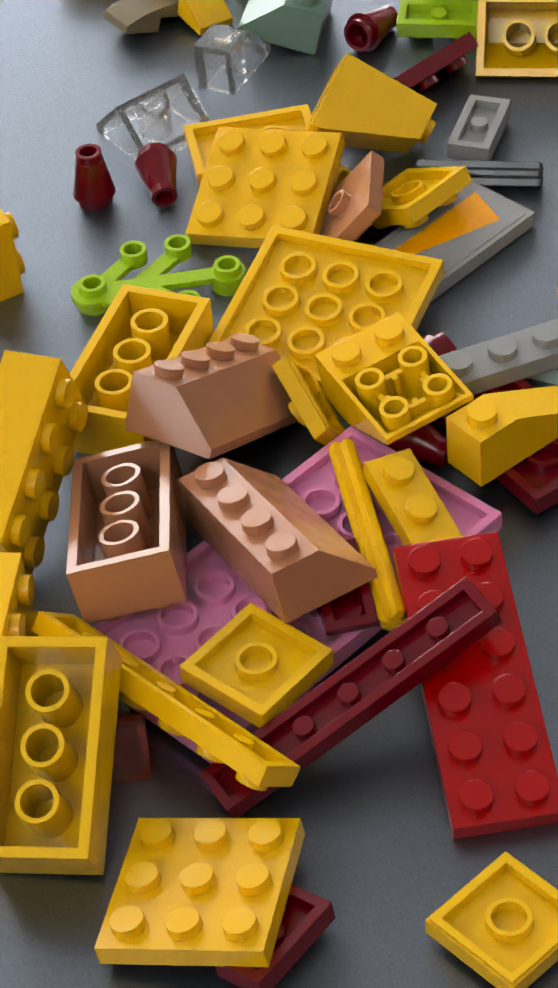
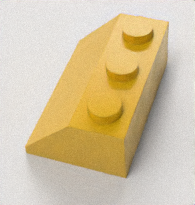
M478 0L476 78H558V0Z

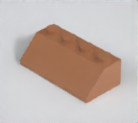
M234 333L231 335V338L220 342H208L206 347L194 351H183L180 356L169 360H157L154 362V365L133 372L125 429L207 459H212L298 421L288 408V403L292 400L272 367L281 359L277 350L259 344V338L253 335Z
M222 457L214 462L204 463L197 467L195 471L178 479L192 528L285 624L378 577L376 569L276 475Z

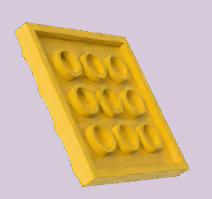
M273 225L209 342L223 341L231 338V335L234 333L253 335L259 338V344L276 349L281 358L284 356L290 357L309 368L322 388L314 355L397 312H400L409 324L417 330L445 273L444 261L442 259Z

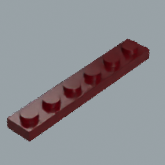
M465 576L263 725L253 735L301 766L298 772L300 773L501 624L500 616L497 610ZM213 762L199 773L231 818H239L279 788L267 787L266 791L251 789L237 781L235 778L237 772L226 764Z

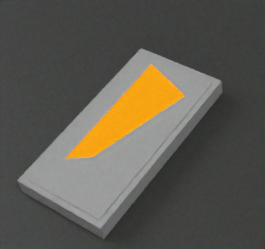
M472 181L457 193L458 198L454 202L437 207L428 214L429 219L422 225L411 229H405L401 225L373 246L442 259L444 261L445 273L431 300L433 301L535 225V212Z

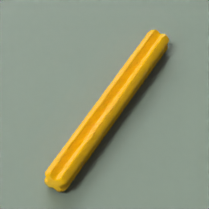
M344 438L340 443L333 442L328 451L359 553L377 572L378 577L369 581L377 618L380 621L381 628L392 631L395 627L406 621L405 608L368 484L362 475L363 468L354 441Z

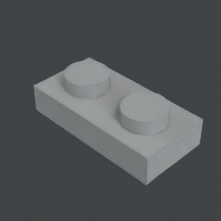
M470 94L447 142V158L490 161L511 116V99Z

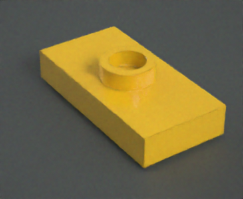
M286 356L272 365L292 400L288 403L290 412L300 424L305 427L307 426L314 440L326 446L346 430L309 368Z

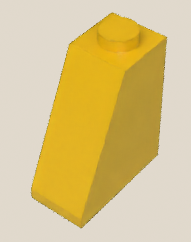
M346 53L335 67L304 131L340 132L345 140V147L407 154L417 142L424 144L429 138L436 124L430 118L437 103Z

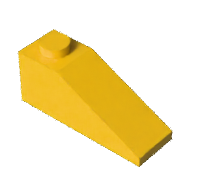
M558 386L483 394L446 417L448 463L482 487L557 439Z

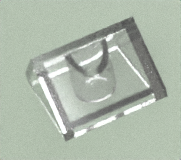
M183 73L115 107L96 126L100 134L136 160L138 151L149 143H163L174 153L187 147L183 125L210 120Z

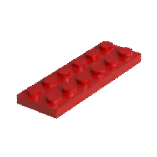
M498 531L393 547V560L405 608L406 620L466 576L497 610L502 621L501 624L420 683L453 840L557 824L558 776Z

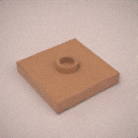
M371 150L332 191L320 235L355 242L382 214L384 158Z

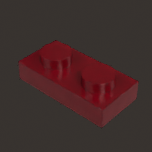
M291 884L269 968L215 966L218 976L241 988H274L336 918L332 902Z

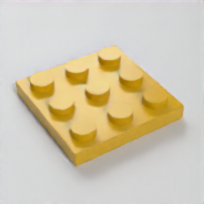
M218 127L185 235L190 238L191 244L261 248L273 225L320 235L346 144L342 133Z
M138 818L94 947L100 964L269 968L305 837L301 818Z

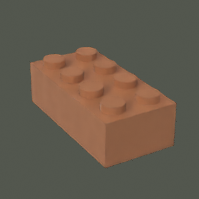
M152 440L73 459L66 576L83 621L88 624L102 620L114 621L124 615L149 609H165L175 603L187 601L186 505L178 481L179 478L183 477L174 447Z

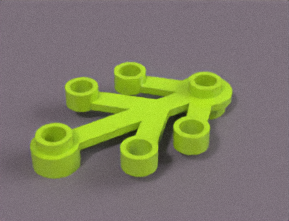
M175 234L169 236L164 241L165 252L134 279L122 280L133 269L142 268L148 262L146 245L141 241L132 240L121 245L119 249L121 258L101 275L91 274L78 280L72 286L70 294L72 302L77 306L78 310L90 316L106 313L122 284L173 292L170 290L211 284L212 290L218 295L234 296L246 275V267L240 262L239 258L225 255L217 258L211 268L167 274L179 263L186 262L192 257L190 238L183 234ZM183 290L178 292L180 294L201 297L200 294L194 290Z

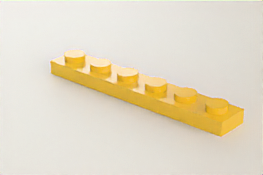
M39 611L31 629L38 636H106L76 615ZM110 639L122 657L119 691L121 692L120 699L125 704L139 710L151 712L159 718L157 724L160 728L173 735L187 737L196 743V752L210 761L228 765L237 772L235 775L237 781L251 789L266 791L267 787L293 786L301 766Z

